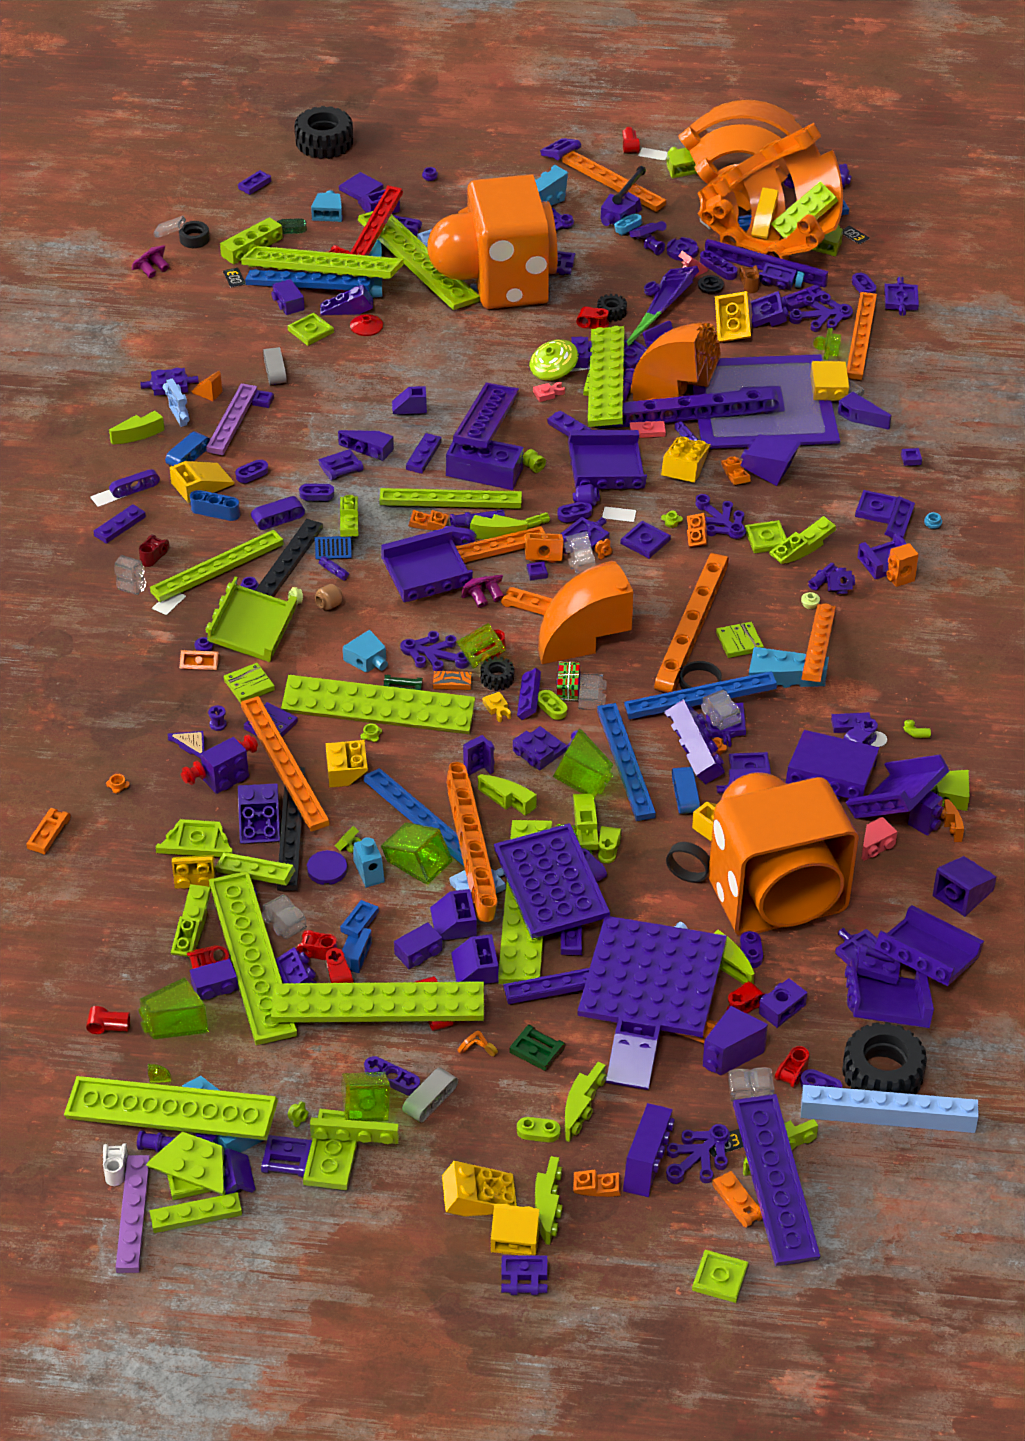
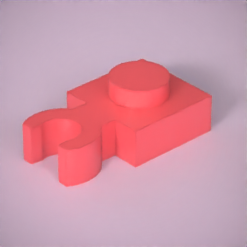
M557 382L552 386L547 383L533 387V393L539 402L554 399L555 395H564L565 387L562 388L561 382Z

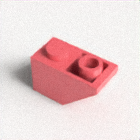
M883 817L866 826L861 858L863 861L875 857L884 850L891 849L896 845L897 831Z

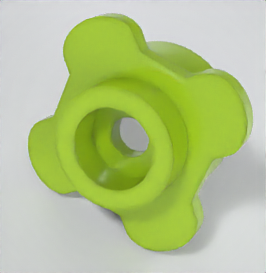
M670 511L666 515L661 516V519L665 521V525L670 528L677 527L679 522L683 520L681 516L677 515L676 511Z
M367 724L360 735L361 739L377 742L382 729L376 724Z
M303 1101L299 1102V1104H293L288 1110V1118L293 1121V1126L299 1127L300 1123L304 1122L309 1114Z

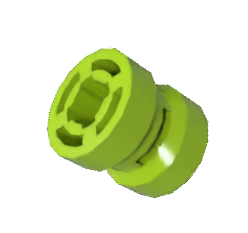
M529 449L523 455V464L530 467L533 472L538 473L545 467L546 459L538 455L535 450Z

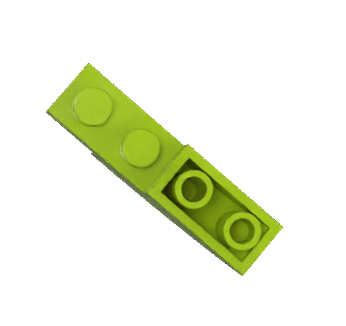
M345 495L340 497V537L359 536L358 496Z
M823 516L802 533L795 532L772 549L769 554L781 564L801 559L823 545V540L836 531V525Z
M573 794L577 840L581 848L598 850L597 817L593 794Z
M190 884L183 915L179 918L171 955L189 957L186 953L196 950L208 913L207 905L211 893L210 887Z
M597 1062L588 1076L579 1073L570 1089L565 1108V1139L570 1142L574 1135L577 1136L583 1122L589 1120L592 1115L593 1108H591V1102L596 1095V1090L599 1086L602 1087L607 1078L605 1064Z
M814 1119L798 1126H794L791 1120L784 1123L791 1150L801 1144L810 1143L817 1138L818 1124ZM747 1157L744 1159L743 1165L744 1176L751 1174Z
M553 1156L550 1157L547 1173L537 1172L535 1185V1208L540 1209L539 1231L545 1244L548 1245L551 1243L552 1236L556 1237L558 1223H556V1219L561 1218L563 1205L559 1204V1195H557L558 1185H556V1181L561 1180L563 1167H559V1157Z

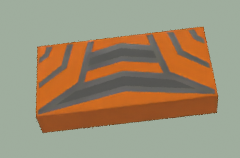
M434 671L433 689L471 690L472 672Z

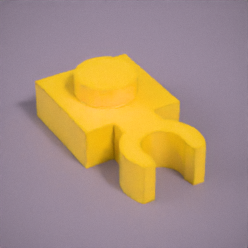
M500 692L483 697L484 706L491 715L496 713L498 722H502L503 715L511 719L508 703Z

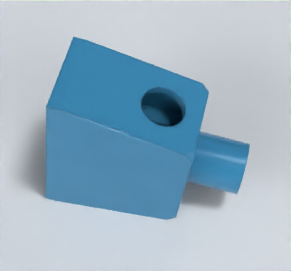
M331 190L326 193H318L311 206L312 221L342 222L340 194H336Z
M371 630L343 646V660L364 672H369L375 667L382 671L388 665L386 661V648Z
M367 837L362 839V841L355 842L353 861L365 888L384 883L382 857L374 839ZM370 864H371V868L373 867V870H369V869H368V867H369Z

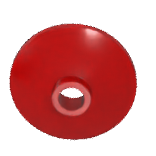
M359 315L351 321L350 328L357 335L372 336L378 334L383 329V321L375 315Z

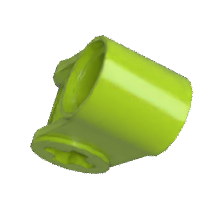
M601 826L598 859L602 863H612L615 861L621 839V828Z

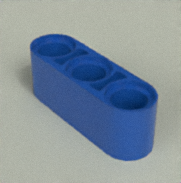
M193 431L167 453L165 462L170 466L184 461L194 462L207 451L206 447L210 438Z
M195 490L190 493V504L193 513L228 521L239 519L240 508L237 498L202 490Z
M672 768V782L679 814L693 813L700 807L693 768Z

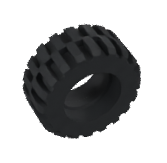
M332 106L312 107V109H307L304 113L302 112L294 123L296 146L301 152L307 156L310 155L312 158L330 159L334 156L338 157L340 154L346 153L354 141L353 121L345 111Z
M877 1022L872 1023V1026H863L861 1031L859 1029L856 1030L846 1043L842 1068L844 1080L848 1086H851L850 1089L917 1094L924 1080L927 1063L926 1050L917 1036L914 1037L913 1032L904 1030L903 1026L898 1024L893 1026L888 1022H885V1024ZM875 1057H887L895 1060L902 1067L896 1070H881L873 1067L867 1060Z

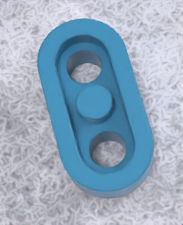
M631 214L617 221L614 224L615 232L624 235L632 229L638 228L642 224V216Z

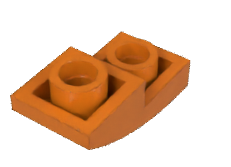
M732 456L726 460H721L722 467L730 481L734 485L751 482L750 475L740 466L742 461L738 457Z
M413 510L408 526L424 530L443 529L446 526L449 515L434 510L431 511L430 515Z
M705 513L687 516L689 548L706 545L707 524Z
M945 799L940 819L944 820V827H949L950 834H953L954 842H962L964 833L962 818L954 804L949 799Z
M596 1170L574 1172L573 1191L576 1194L587 1196H621V1176L619 1172L597 1175Z

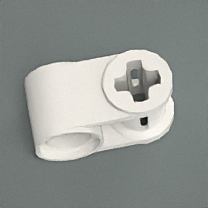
M123 1143L122 1146H108V1144H104L103 1168L105 1180L111 1186H118L125 1180L127 1144Z

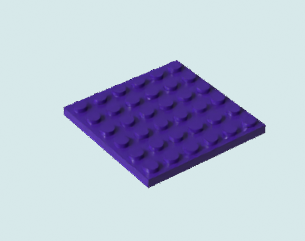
M611 916L604 917L578 1007V1016L618 1023L619 1017L661 1024L662 1031L703 1037L727 936Z

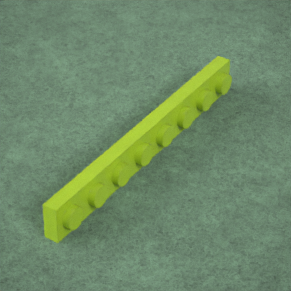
M380 488L379 505L521 508L522 491Z
M271 530L151 586L150 591L159 602H162L284 545L283 538L275 530Z

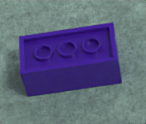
M493 440L484 449H478L471 445L462 446L452 441L446 453V476L504 489H514L523 469V447Z

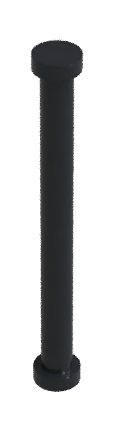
M639 166L636 169V173L620 192L613 196L612 201L614 204H620L622 198L640 176L646 173L644 166Z

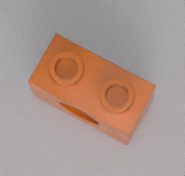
M526 533V560L532 562L547 560L551 563L562 561V534ZM542 546L548 547L545 551L540 550Z
M910 543L890 549L886 575L895 587L915 581L919 554Z

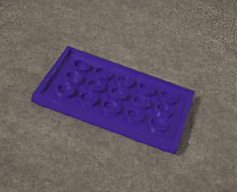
M570 823L494 844L495 853L531 939L602 920L604 917L610 916V911Z

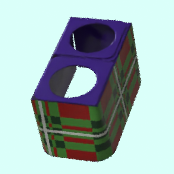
M559 661L557 696L562 701H578L580 662Z

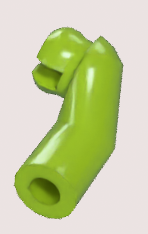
M906 720L904 722V731L912 737L930 738V728H916L913 720Z

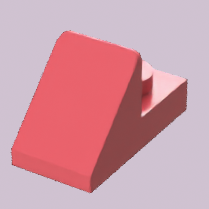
M681 251L679 257L683 259V267L698 266L699 272L694 277L709 270L684 251Z

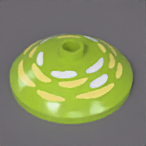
M562 339L548 341L538 347L531 356L529 364L531 372L541 380L561 378L575 367L578 361V351L570 341Z

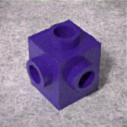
M835 568V572L827 573L828 591L836 590L837 594L848 593V590L853 589L855 576L852 575V571H846V568Z

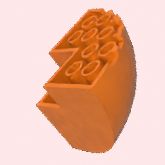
M710 323L686 324L674 328L657 338L643 353L635 367L631 385L633 400L643 401L650 398L684 396L688 385L708 387L721 356L720 342L716 340L718 333L714 332V325Z
M616 562L601 563L579 573L567 582L554 596L544 614L539 631L538 650L542 664L595 654L596 637L632 630L633 590L625 573Z

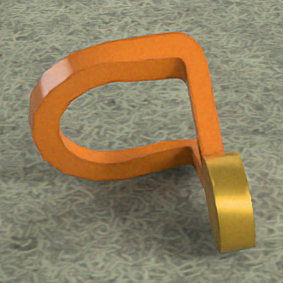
M480 1031L471 1034L457 1050V1052L462 1054L475 1043L485 1048L490 1056L494 1057L498 1053L496 1047L492 1043H488Z

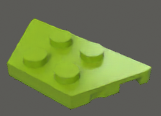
M180 819L174 829L166 834V839L161 844L158 843L156 845V853L214 855V857H221L224 852L233 854L232 848L228 844V839L225 833H223L221 823L215 821Z
M181 1132L146 1164L150 1169L225 1195L224 1148L216 1143Z

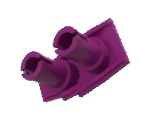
M165 245L152 247L149 251L145 252L133 262L132 270L142 269L148 278L156 275L157 271L151 266L153 264H156L161 272L166 271L169 268V264L163 259Z
M503 575L472 578L463 586L461 598L472 596L477 607L481 608L488 604L483 594L488 589L494 602L501 601L504 594L498 583L502 582Z

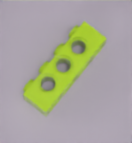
M270 217L221 242V256L233 265L240 262L241 258L254 246L268 247L283 239L282 225Z

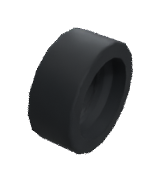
M189 221L182 224L179 228L180 243L187 248L205 246L210 240L209 227L201 221ZM192 233H198V234H200V235H197V236H189V234H192Z

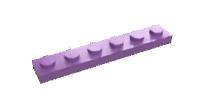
M240 384L206 447L207 452L224 455L257 392V386Z
M127 1155L116 1273H139L149 1168L146 1164L150 1160L149 1155Z

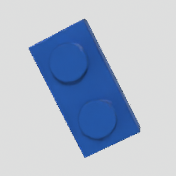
M360 900L340 926L341 932L359 939L363 928H367L379 913V907Z

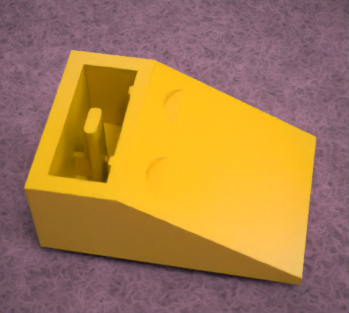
M677 437L663 456L661 475L695 483L700 475L711 444H707L702 440L693 441L687 437Z
M184 461L170 467L171 484L187 503L190 502V493L195 490L214 493L234 485V481L218 463Z
M453 1161L442 1175L446 1213L465 1217L492 1215L494 1204L517 1206L514 1179L511 1173Z

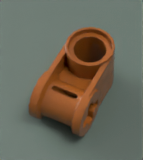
M757 265L750 268L740 267L739 276L744 290L748 293H756L759 290Z

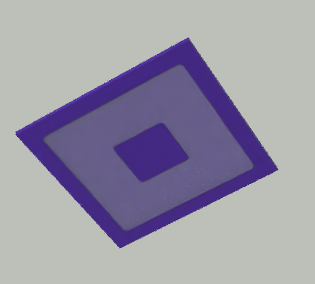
M821 354L720 358L709 386L692 385L693 395L773 388L777 392L779 407L773 411L697 419L700 439L707 444H711L710 449L748 447L752 439L755 440L759 434L801 442L800 445L840 443L831 400H813L810 376L812 361H822Z

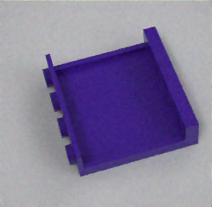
M570 430L568 447L575 489L580 485L593 484L598 489L645 488L647 474L643 473L638 446L639 430Z
M450 527L381 545V558L403 602L463 587L473 578V571L467 570L452 541Z
M804 730L789 763L786 783L821 777L830 783L833 791L838 796L847 798L863 796L873 767H876L880 747Z
M941 754L886 762L884 765L890 775L869 795L849 798L846 804L854 818L909 812L950 770Z
M911 905L907 910L904 920L888 933L879 932L874 949L948 986L979 958L984 941Z
M851 958L850 966L846 965L845 978H847L846 988H848V998H850L849 1008H852L853 1017L930 1028L934 1008L927 975L916 971L915 979L899 977L897 984L894 985L857 974L855 959Z

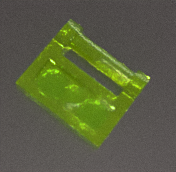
M489 623L456 641L473 669L478 667L479 663L499 651L501 653L506 650ZM495 643V646H493L492 648L486 650L485 652L481 653L476 657H473V654L489 646L490 644Z

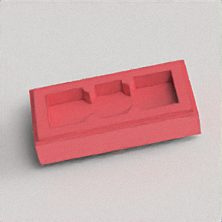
M664 421L630 422V430H639V438L665 437L666 435Z

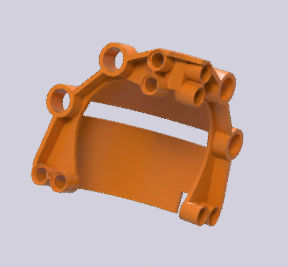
M738 100L712 108L710 112L700 117L678 136L682 144L689 150L696 164L694 168L697 174L705 183L710 184L721 173L738 165H729L718 170L713 164L716 159L731 153L754 155L766 145L782 138L767 129L753 125H729L710 133L706 130L707 128L722 121L743 118L766 122L780 129L786 135H790L802 129L795 121L796 117L786 110L767 102ZM783 157L771 162L780 183L790 173ZM741 181L734 187L733 192L738 206L748 211L751 209V203L743 181Z
M814 123L781 140H775L742 163L727 169L716 180L697 193L701 204L698 215L705 224L720 235L721 243L740 248L743 247L775 257L772 252L774 251L779 255V258L788 260L791 254L810 251L824 240L825 234L836 230L842 214V179L834 151L831 150L820 155L815 141L821 138V134ZM783 157L791 174L797 201L820 181L839 200L817 220L811 214L805 215L797 223V228L788 237L781 240V235L772 225L767 239L751 236L762 188L778 190V201L773 221L786 211L782 186L771 163ZM741 181H743L748 192L752 212L751 223L746 233L738 223V203L733 192L734 187ZM729 236H732L736 243L732 242Z

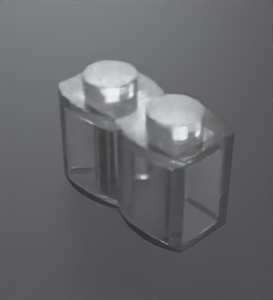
M587 531L566 536L567 542H564L566 553L570 552L571 559H568L570 569H574L575 574L596 566Z
M121 555L115 562L114 568L115 575L117 576V588L124 592L139 595L146 587L142 561Z
M581 673L578 709L597 710V706L605 705L606 694H602V691H606L607 680H603V674Z
M722 689L703 697L702 711L705 715L708 714L712 725L717 726L719 730L741 722V712L725 690Z
M282 894L263 905L262 917L266 923H270L273 926L277 935L287 939L307 928L305 916L293 905L286 895Z
M771 1068L734 1069L728 1073L731 1102L737 1099L774 1094Z

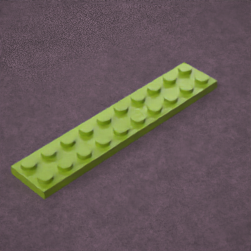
M373 211L359 215L358 221L364 227ZM391 214L378 240L397 258L403 259V263L453 310L479 302V295L463 280L451 279L439 273L429 259L427 247Z
M254 246L241 258V263L249 267L261 266L263 268L272 267L279 270H305L307 272H322L323 274L337 273V275L349 274L354 277L367 276L368 278L382 277V279H390L403 266V259Z
M613 326L610 328L598 327L591 329L592 347L590 352H592V356H590L588 427L623 424L624 326Z
M288 675L281 709L295 714L470 734L476 699L472 696Z
M512 820L511 839L552 828V821ZM508 881L506 883L498 984H507L541 976L544 936L531 939Z
M249 871L209 879V886L230 959L237 976L239 990L255 1045L297 1036L294 1022H271L273 984H280L282 981Z
M484 982L273 984L271 1022L484 1021Z
M77 1076L64 1116L67 1119L267 1140L278 1099L276 1096Z

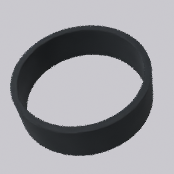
M706 661L690 662L680 672V687L682 690L693 688L683 680V677L692 671L703 670L710 672L717 677L718 682H721L722 679L719 668Z
M678 842L671 847L666 857V864L675 876L684 881L696 883L703 881L709 873L710 856L704 849L689 842ZM686 852L695 856L702 862L705 871L696 873L682 868L675 861L672 853Z

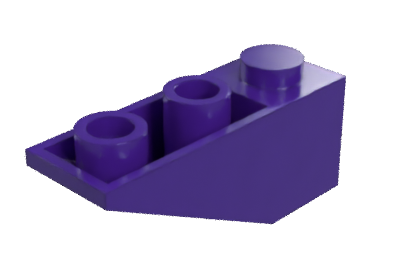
M362 284L320 303V314L359 315L373 308V297Z
M851 392L839 400L838 414L850 422L890 429L892 415L855 392Z
M338 431L340 446L384 461L394 450L393 436L381 431Z

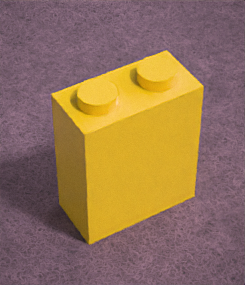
M812 361L810 376L813 400H840L848 395L849 383L846 362Z

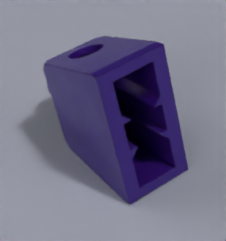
M610 193L601 206L602 224L604 226L614 225L617 221L631 214H636V203L622 198L620 204H614L612 201L614 195Z

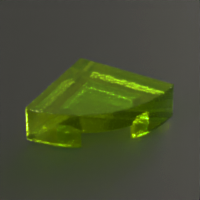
M148 1064L149 1083L171 1082V1074L168 1069L157 1064Z

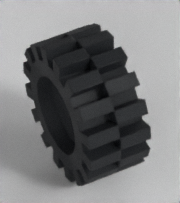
M605 294L604 297L601 296L598 299L597 308L608 310L607 320L609 322H612V320L617 322V319L621 321L627 314V301L621 295L618 297V294H615V296Z
M496 656L493 660L491 657L488 658V662L485 660L481 664V683L484 684L485 688L488 686L489 690L494 688V691H498V688H500L502 691L504 687L508 689L514 681L513 663L509 662L507 658L503 660V657L497 659ZM499 672V673H503V674H501V675H494V674H492V673Z

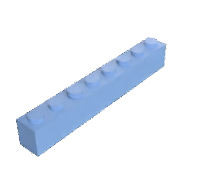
M803 1085L801 1118L975 1133L978 1121V1100Z

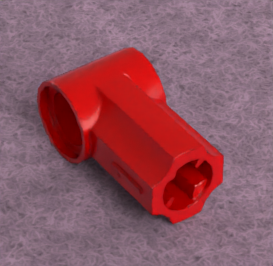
M626 127L622 131L623 152H639L640 143L639 138L636 136V131L632 127Z
M101 1006L90 1008L86 1025L88 1032L102 1034L105 1030H129L130 1013L110 1012Z

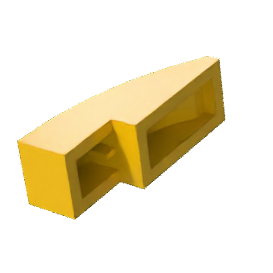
M762 188L751 236L767 239L778 201V190Z

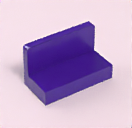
M230 1148L226 1149L223 1166L225 1167V1195L235 1193L238 1189L251 1193L254 1192L255 1185L248 1156Z

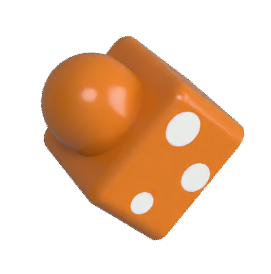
M534 175L472 180L467 188L468 213L446 216L430 232L427 251L432 265L439 273L451 279H475L481 304L486 309L548 303L549 274L556 273L558 264L557 236L551 204L549 201L541 202Z
M750 773L733 781L724 791L720 802L717 803L714 809L708 878L735 933L741 936L747 931L761 933L781 927L796 926L813 919L844 911L850 901L859 836L830 783L824 778L816 777L787 784L782 779L768 773Z

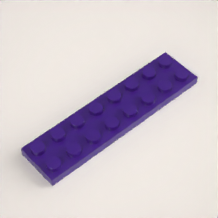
M486 382L453 435V442L462 446H475L478 449L487 448L517 398L519 388Z
M772 1094L734 1100L733 1107L775 1266L819 1260V1249L777 1095Z

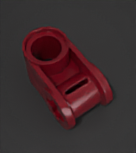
M151 534L139 546L140 564L144 567L155 565L168 551L169 541L166 539L161 540Z

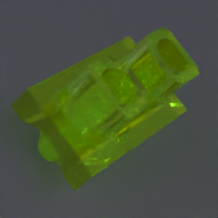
M828 328L826 338L818 336L813 342L816 349H825L823 360H828L829 355L838 356L841 334H833V328Z

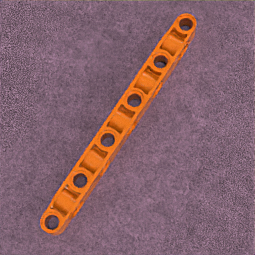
M710 553L657 674L654 685L655 690L666 693L675 691L680 680L681 669L688 662L727 570L728 556Z
M452 762L448 768L446 783L466 877L477 918L483 922H490L495 917L497 897L472 786L468 778L466 766L460 762Z

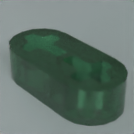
M280 219L277 221L282 225V234L304 233L307 231L305 219Z

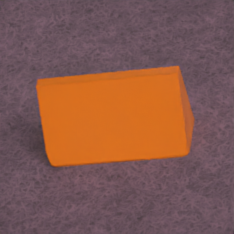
M181 650L180 669L217 670L220 654L215 651Z

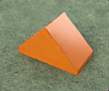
M220 371L201 381L191 392L214 401L223 392Z

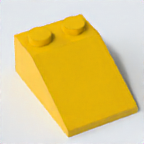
M748 292L715 296L719 342L751 338L752 306Z

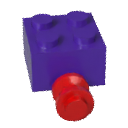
M247 734L242 742L232 737L201 753L202 765L199 761H195L192 768L189 769L187 766L182 768L181 777L183 781L193 785L195 784V779L199 777L216 794L244 781L249 777L247 752L255 753L257 751V740Z

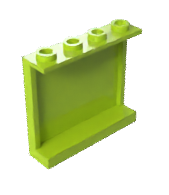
M234 577L232 583L229 582L227 585L226 595H222L220 599L219 609H215L213 613L212 623L209 622L205 631L208 633L207 641L271 662L296 610L297 597L290 595L288 601H284L237 585L238 577Z

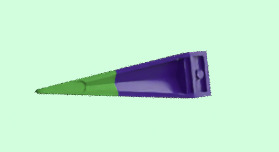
M698 266L670 269L663 276L659 285L660 289L656 292L649 309L636 330L626 341L628 346L693 283L694 276L699 272Z

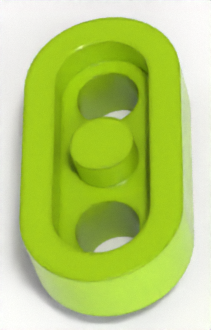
M542 690L538 693L537 705L546 714L556 720L566 717L567 705L554 692Z
M524 1117L517 1123V1134L525 1140L550 1143L560 1137V1125L550 1119Z

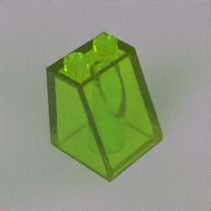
M579 729L559 763L553 778L582 794H593L595 798L597 793L602 794L613 775L610 771L614 764L584 731Z
M405 822L381 845L387 862L427 885L453 861L438 828Z
M185 977L140 998L141 1008H139V1013L143 1019L141 1026L144 1032L149 1033L153 1039L208 1032L205 1004Z
M385 1072L342 1073L341 1094L344 1119L354 1121H389L390 1083Z

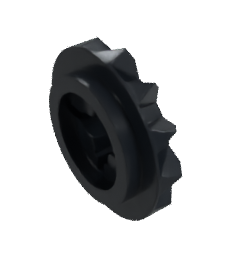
M707 275L698 280V289L708 294L721 292V289L724 288L723 280L717 276Z

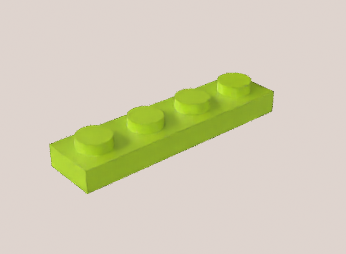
M225 852L215 866L218 873L231 875L249 871L251 879L286 886L295 872L294 866L290 864Z
M311 1117L310 1134L311 1138L398 1144L399 1124Z
M238 1192L149 1210L153 1233L242 1216Z

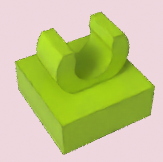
M352 826L335 844V847L341 851L346 846L347 851L353 853L354 846L352 843L361 841L360 838L354 837L359 830Z

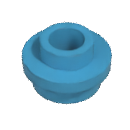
M932 512L925 517L924 523L929 528H939L942 525V518L938 513Z

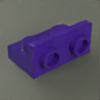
M294 947L275 959L284 983H316L314 978L317 976L314 970L308 966L310 960L304 952L300 953Z

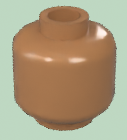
M334 584L321 587L317 590L315 596L317 606L327 611L339 606L342 602V590Z

